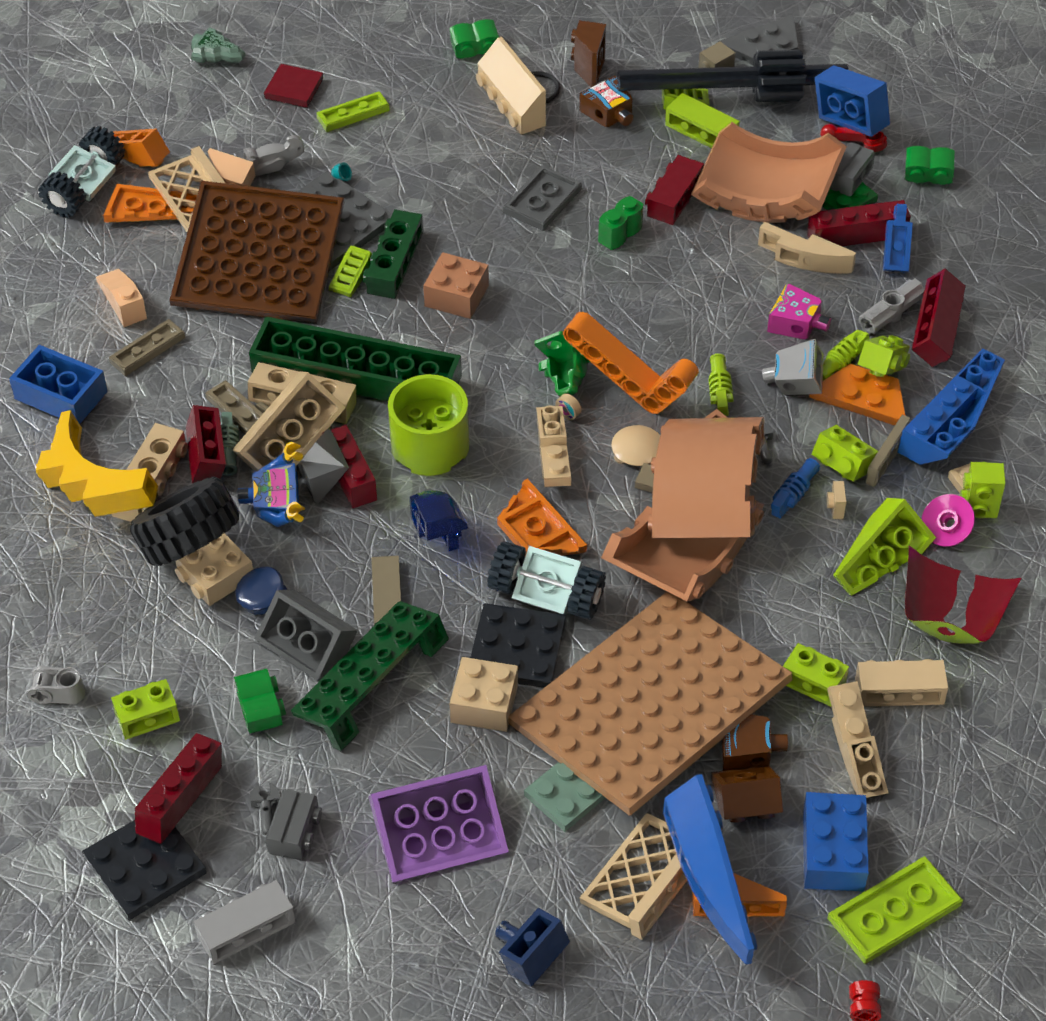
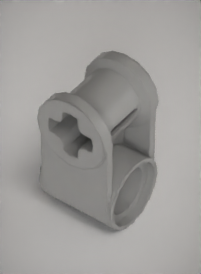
M35 667L32 671V677L34 678L32 687L27 691V697L39 704H76L81 702L86 695L81 675L77 669L72 667Z

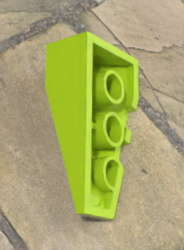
M886 498L870 516L833 576L849 595H854L878 581V578L889 572L899 569V566L908 562L909 545L922 554L936 537L905 499Z

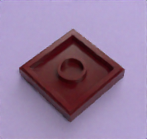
M280 64L264 91V99L307 108L324 79L323 72Z

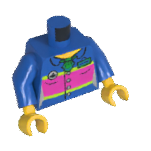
M289 442L284 448V453L259 471L252 474L253 487L239 488L237 490L239 505L253 503L256 516L275 527L286 525L294 520L302 522L304 517L300 515V511L305 510V507L299 504L298 472L295 463H292L293 460L301 461L303 459V454L296 451L301 445Z

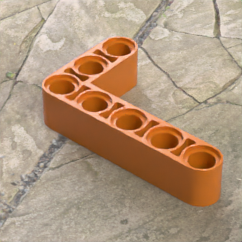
M578 312L563 331V336L568 343L639 405L652 414L660 413L684 394L699 373L698 367L694 362L688 359H680L659 376L598 321L585 312Z

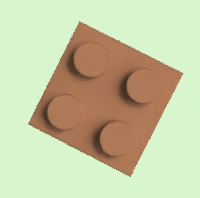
M442 252L423 285L425 307L471 319L489 286L488 264Z

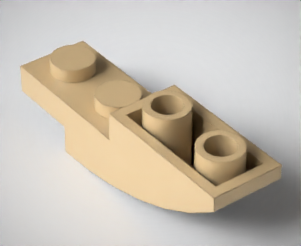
M766 222L760 227L758 245L775 252V260L778 262L822 273L842 274L852 273L854 270L856 252L813 234L807 240Z
M551 405L536 407L544 486H571L563 407Z
M858 681L829 687L827 690L834 714L832 722L856 794L866 795V798L888 794L875 737L870 734Z

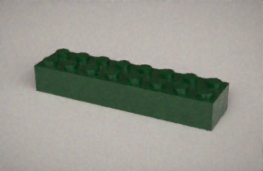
M265 317L249 351L252 373L258 362L294 371L308 372L312 375L355 384L356 395L385 401L389 400L392 391L400 383L411 377L427 374L447 377L459 384L462 377L461 355L271 317Z

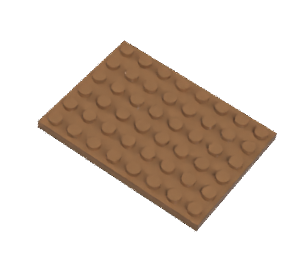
M666 592L510 714L509 725L559 763H564L580 779L631 816L722 740L726 734L792 681V672L685 600Z

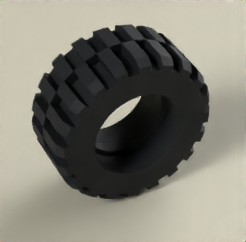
M211 477L186 486L159 500L154 506L145 509L144 512L137 515L131 521L130 532L146 561L153 566H161L162 564L179 560L188 554L190 555L221 537L222 534L228 532L232 526L237 524L240 512L223 481L217 477Z

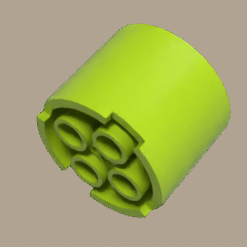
M419 375L400 383L392 391L388 400L391 451L396 462L399 461L404 466L410 468L411 473L418 475L434 476L451 471V467L465 459L469 451L468 400L466 393L455 381L439 375Z

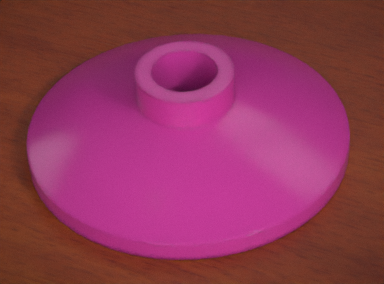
M945 494L933 499L924 509L921 518L936 537L932 543L942 547H951L962 543L971 534L975 524V514L972 506L966 499L955 494ZM954 519V525L947 527V522Z

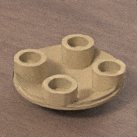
M633 425L621 429L614 435L611 444L615 461L632 466H642L643 463L651 465L652 457H656L660 434L652 428L641 425Z

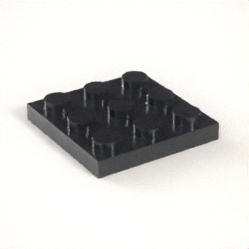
M484 603L470 658L518 666V684L545 688L553 681L566 615Z
M135 820L82 850L83 858L129 921L207 874L206 867L176 827L160 844L136 834Z

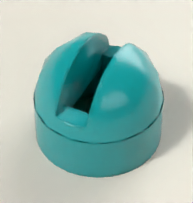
M342 162L332 168L331 175L336 179L346 182L351 179L352 170L347 163Z

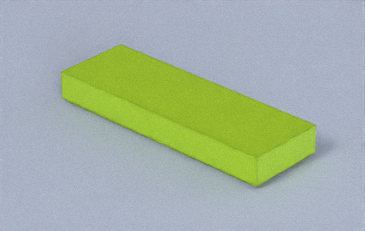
M378 91L316 113L322 127L326 132L388 112L390 108L386 99Z

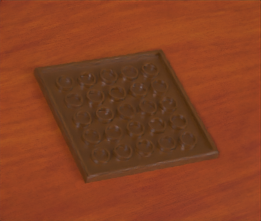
M201 180L169 299L170 305L317 324L345 204L344 198Z

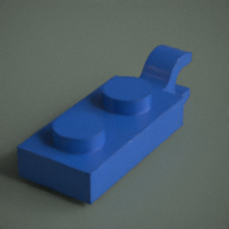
M897 204L894 206V221L888 220L886 223L884 271L909 272L913 222H905L907 204Z

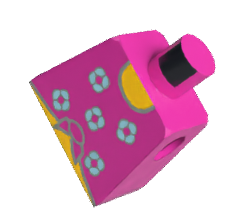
M787 283L769 313L767 332L805 340L808 339L813 328L827 332L831 324V317L820 314L822 305L820 298Z

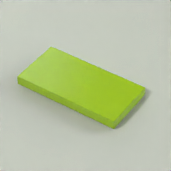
M923 856L828 913L827 919L862 962L867 964L962 906L963 900L931 862Z

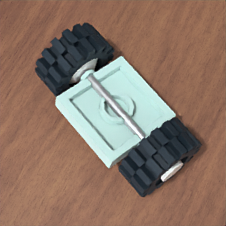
M101 126L92 127L80 140L79 146L81 147L74 145L49 173V176L38 188L40 192L38 195L40 198H43L41 200L42 203H47L48 205L46 208L49 210L52 208L54 210L53 213L56 215L59 213L61 217L66 215L69 218L84 204L85 199L88 201L92 200L115 173L117 164L125 156L124 144L119 143L120 138L118 136L116 138L113 136V131L109 133L108 128L104 127L102 129Z
M502 541L498 545L497 552L493 555L494 559L493 561L491 560V569L488 571L487 586L490 589L509 595L513 593L512 599L558 614L566 615L568 609L569 614L588 620L594 617L598 604L601 602V595L604 592L603 588L606 583L605 572L582 566L583 563L532 546H529L526 554V548L506 541Z

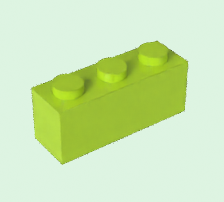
M681 93L666 107V126L710 148L713 147L719 131L733 122L740 127L739 120L684 93Z

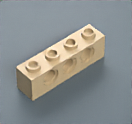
M258 362L248 380V400L255 403L264 402L265 405L270 406L299 371ZM312 375L346 407L335 420L336 422L346 424L356 405V385Z
M155 423L126 469H148L158 485L155 500L163 494L167 480L175 474L179 460L184 458L187 453L188 443H186L184 431ZM148 507L113 513L112 516L131 522Z

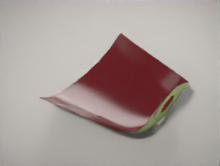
M909 545L905 592V613L908 620L923 632L945 642L975 644L989 640L998 627L1022 578H989L975 574L974 589L969 596L965 612L966 625L959 628L954 624L945 622L944 617L950 612L955 602L957 581L961 570L937 563L923 556Z

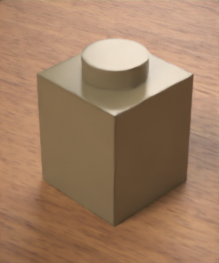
M721 41L700 52L699 68L734 67L735 52Z

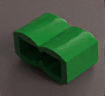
M491 19L479 20L472 24L461 23L450 27L451 44L456 58L459 59L473 57L477 54L485 55L497 38H499L494 20Z
M924 146L907 147L904 180L914 183L929 181L941 185L952 183L955 151L944 147L933 149Z
M632 196L621 199L614 209L602 214L599 219L598 242L608 249L614 250L622 246L627 237L637 234L643 226L644 204Z
M267 668L235 676V688L248 733L251 734L283 725L281 716L286 715L282 698L277 699L275 693L279 692L276 677H270Z

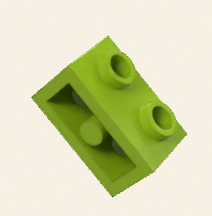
M893 335L865 340L858 365L870 369L869 373L879 377L903 370L908 365L910 345L904 344L902 338Z
M834 425L819 433L811 455L819 459L823 465L838 471L843 478L854 482L867 475L868 467L878 453V450L840 426Z
M971 462L969 473H964L963 488L965 490H960V496L970 503L976 518L998 517L1005 488L1004 463Z
M797 643L783 665L784 668L792 672V681L786 685L787 687L830 707L832 706L827 689L831 686L846 684L849 666L843 664L840 660L832 659L819 653L814 648L806 647L800 643Z
M167 679L151 682L146 686L131 691H124L119 695L111 697L114 712L125 740L180 721L177 704Z

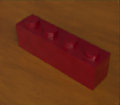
M898 200L819 211L809 217L808 238L813 234L842 247L885 241L886 223L888 220L894 221V206L905 204V201ZM907 208L905 222H910L911 216Z
M946 268L926 281L911 349L931 367L948 361L953 354V346L966 288Z
M198 733L191 738L134 808L136 834L162 844L222 768L221 742Z

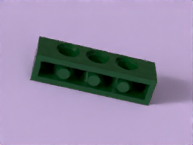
M394 209L391 218H387L384 235L379 236L377 251H373L369 269L366 268L363 274V283H366L367 294L396 299L423 234L422 214Z

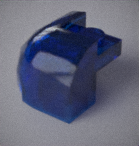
M426 490L410 496V517L419 538L425 536L427 541L442 537L448 551L459 549V537L462 536V530L469 528L457 502L450 494L438 490Z

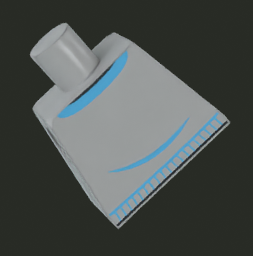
M816 339L779 350L776 353L775 366L763 368L762 370L764 382H776L781 393L784 395L822 393L824 354Z

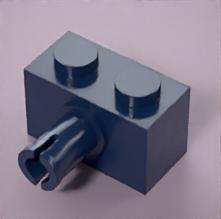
M537 908L520 928L504 920L501 922V925L506 927V929L498 925L495 930V937L506 942L499 951V954L508 973L530 987L533 986L570 943L562 921L540 908Z

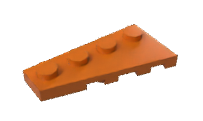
M123 184L116 185L103 214L104 223L177 219L156 188ZM171 190L169 195L181 198L183 192ZM187 193L185 199L196 202L197 195ZM182 206L180 211L192 214L194 208Z

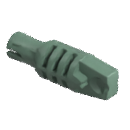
M222 412L221 430L226 461L222 475L232 476L237 473V455L232 449L239 442V426L233 425L232 412Z

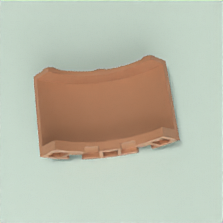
M731 122L719 131L691 195L717 210L720 206L733 211V216L747 220L768 223H784L789 218L801 220L821 210L847 146L829 133L805 142L774 141L750 133Z
M764 417L669 419L664 426H661L657 454L651 460V471L654 474L652 515H648V530L652 531V538L751 537L755 534V497L750 496V486H752V483H756L758 467L756 455H760L761 449L765 444Z
M755 500L756 526L759 525L763 518L764 511L762 509L765 505ZM647 506L636 518L633 529L626 527L622 531L612 533L601 558L685 601H692L696 598L699 599L723 573H729L733 566V559L738 554L747 537L652 538V531L648 530V515H652V508Z

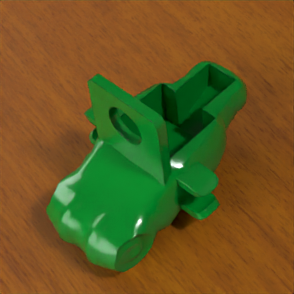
M563 331L535 340V346L548 357L546 360L539 362V371H544L545 377H550L555 385V392L559 397L563 394L575 395L578 392V386L581 385L587 373L590 361L567 342L563 336Z

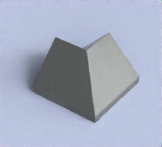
M328 429L297 465L314 503L317 504L321 502L349 468L332 431Z

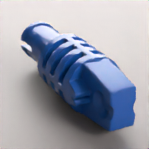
M812 458L806 459L802 467L797 472L791 473L776 491L771 503V514L773 516L781 518L790 508H794L809 490L810 481L821 469L820 464Z

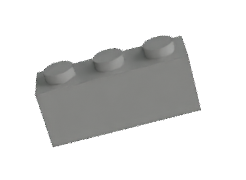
M277 880L269 884H262L253 892L243 897H236L230 900L227 905L215 911H208L194 921L197 937L213 965L296 923L293 906Z

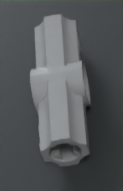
M916 278L913 280L909 279L896 290L885 291L881 301L859 316L858 323L861 325L862 330L868 334H875L888 323L900 321L902 313L923 298L925 289L922 283Z

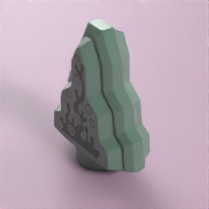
M211 27L203 35L195 34L192 39L191 49L193 52L191 59L195 62L204 63L208 61L216 63L223 60L230 63H239L246 56L239 46L231 43L221 32Z

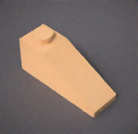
M120 269L96 277V281L123 327L147 319L141 293L135 283Z

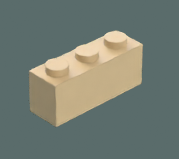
M925 659L922 661L895 660L883 662L870 660L858 662L855 681H858L864 707L945 704L948 684L944 660Z

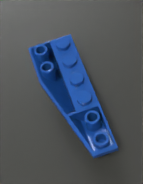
M982 349L903 429L898 453L918 464L948 458L974 431L1005 359Z
M702 774L696 775L665 797L663 815L681 868L705 914L745 965L752 964L754 951L757 950V941L754 933L750 932L748 928L747 912L745 906L741 903L738 886L721 832L723 827L722 817L719 810L714 811L712 805L714 797L711 786L705 785Z

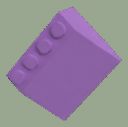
M486 765L373 793L369 796L375 825L392 883L509 852Z

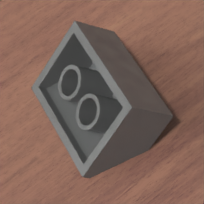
M295 589L277 590L254 639L315 680L320 681L347 654L358 630Z

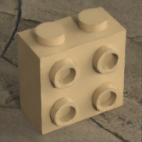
M225 533L194 553L175 560L177 566L175 573L179 580L183 583L187 582L191 586L195 597L199 600L202 598L209 606L235 591L241 578L253 570L252 561Z

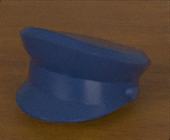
M259 567L251 570L241 578L237 584L235 594L237 601L247 612L254 615L266 614L276 591L287 590L284 585L281 574L272 567Z

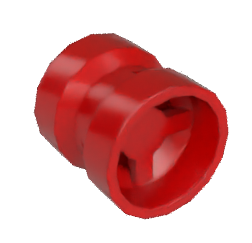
M869 980L851 983L849 986V998L853 1003L850 1006V1018L853 1021L880 1020L882 1017L881 1005L878 1003L880 985Z

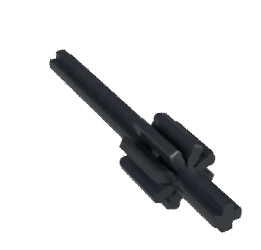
M801 50L757 51L753 56V66L619 70L617 72L618 91L752 87L754 99L757 102L800 101L805 93L804 86L815 85V77L833 65L847 70L849 68L848 64L806 65Z

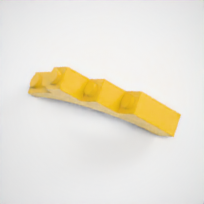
M71 410L61 412L59 422L56 425L55 436L51 443V450L41 451L39 461L36 464V473L47 488L60 486L61 491L66 494L70 502L83 500L95 517L154 506L158 485L148 469H109L84 459L81 455L80 447L82 427Z

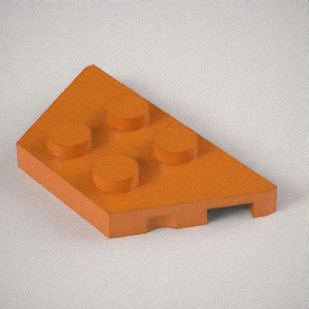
M848 364L823 380L822 393L809 395V398L894 426L902 414L905 415L899 379L888 375L879 377L869 373V369L854 364Z
M528 478L523 481L519 493L513 495L510 499L508 507L503 509L497 517V525L515 545L525 547L526 554L529 546L561 556L587 552V544Z

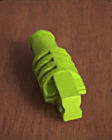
M861 330L854 331L847 337H844L827 353L826 359L823 362V380L850 364L851 361L860 355L865 340L870 339L867 332Z
M717 353L710 357L711 374L708 378L711 405L717 404V408L721 413L729 416L728 403L734 402L732 379L726 369L725 355Z

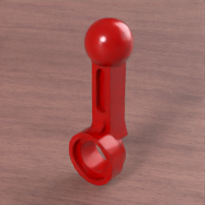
M833 124L823 126L820 131L821 137L829 133L840 141L863 142L865 148L874 152L882 151L887 147V137L882 131L871 137L848 128L836 127Z

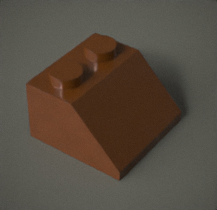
M579 20L577 29H573L571 34V43H574L571 51V60L574 61V71L592 87L598 84L605 62L606 24Z
M769 765L711 772L718 809L724 820L728 819L729 822L737 823L745 821L746 817L757 816L759 819H769L775 817V813L783 812L780 777Z

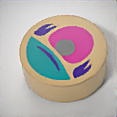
M563 394L555 402V406L563 407L565 419L574 420L581 413V405L572 395Z

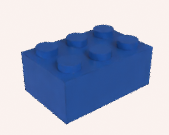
M834 65L815 77L819 119L871 137L890 125L886 82Z
M38 345L9 378L15 400L60 418L61 412L71 410L79 424L108 392L103 370L42 345Z
M806 792L803 808L804 889L865 892L868 878L866 795Z

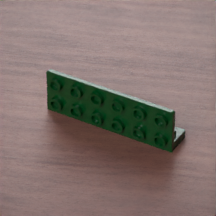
M398 601L291 709L293 716L324 728L332 747L342 751L359 733L351 711L418 642L423 654L432 657L449 640L440 615Z

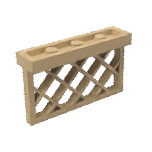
M200 146L191 149L190 156L148 172L149 178L186 232H188L192 214L183 213L180 209L182 206H189L191 208L195 206V201L185 199L187 193L198 194L199 189L190 187L192 182L201 183L202 180L225 183ZM188 165L193 169L191 174L179 171L180 168ZM162 175L172 176L170 182L161 181L158 177ZM176 177L188 180L186 186L174 184ZM175 190L183 193L181 198L170 196V191Z
M646 813L580 897L581 904L630 928L632 935L641 940L687 882L675 849H668L666 841L672 839L666 822ZM649 825L659 829L661 833L660 835L643 837V832ZM663 842L665 851L648 855L647 845ZM643 847L644 856L627 859L626 854L630 849ZM663 859L668 860V865L665 869L652 871L650 862ZM647 864L648 873L631 876L629 867ZM626 868L628 877L610 881L609 875L614 870ZM651 880L652 886L648 891L635 893L633 884ZM630 885L632 894L614 898L613 888ZM609 889L611 899L597 901L592 898L596 892ZM634 902L635 908L629 916L617 911L616 906Z

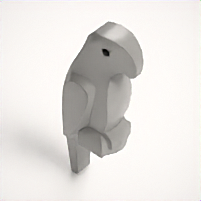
M292 135L286 138L287 142L285 144L271 143L261 146L256 150L254 148L243 149L244 159L254 163L255 176L281 170L292 159L304 153L302 138L298 135Z

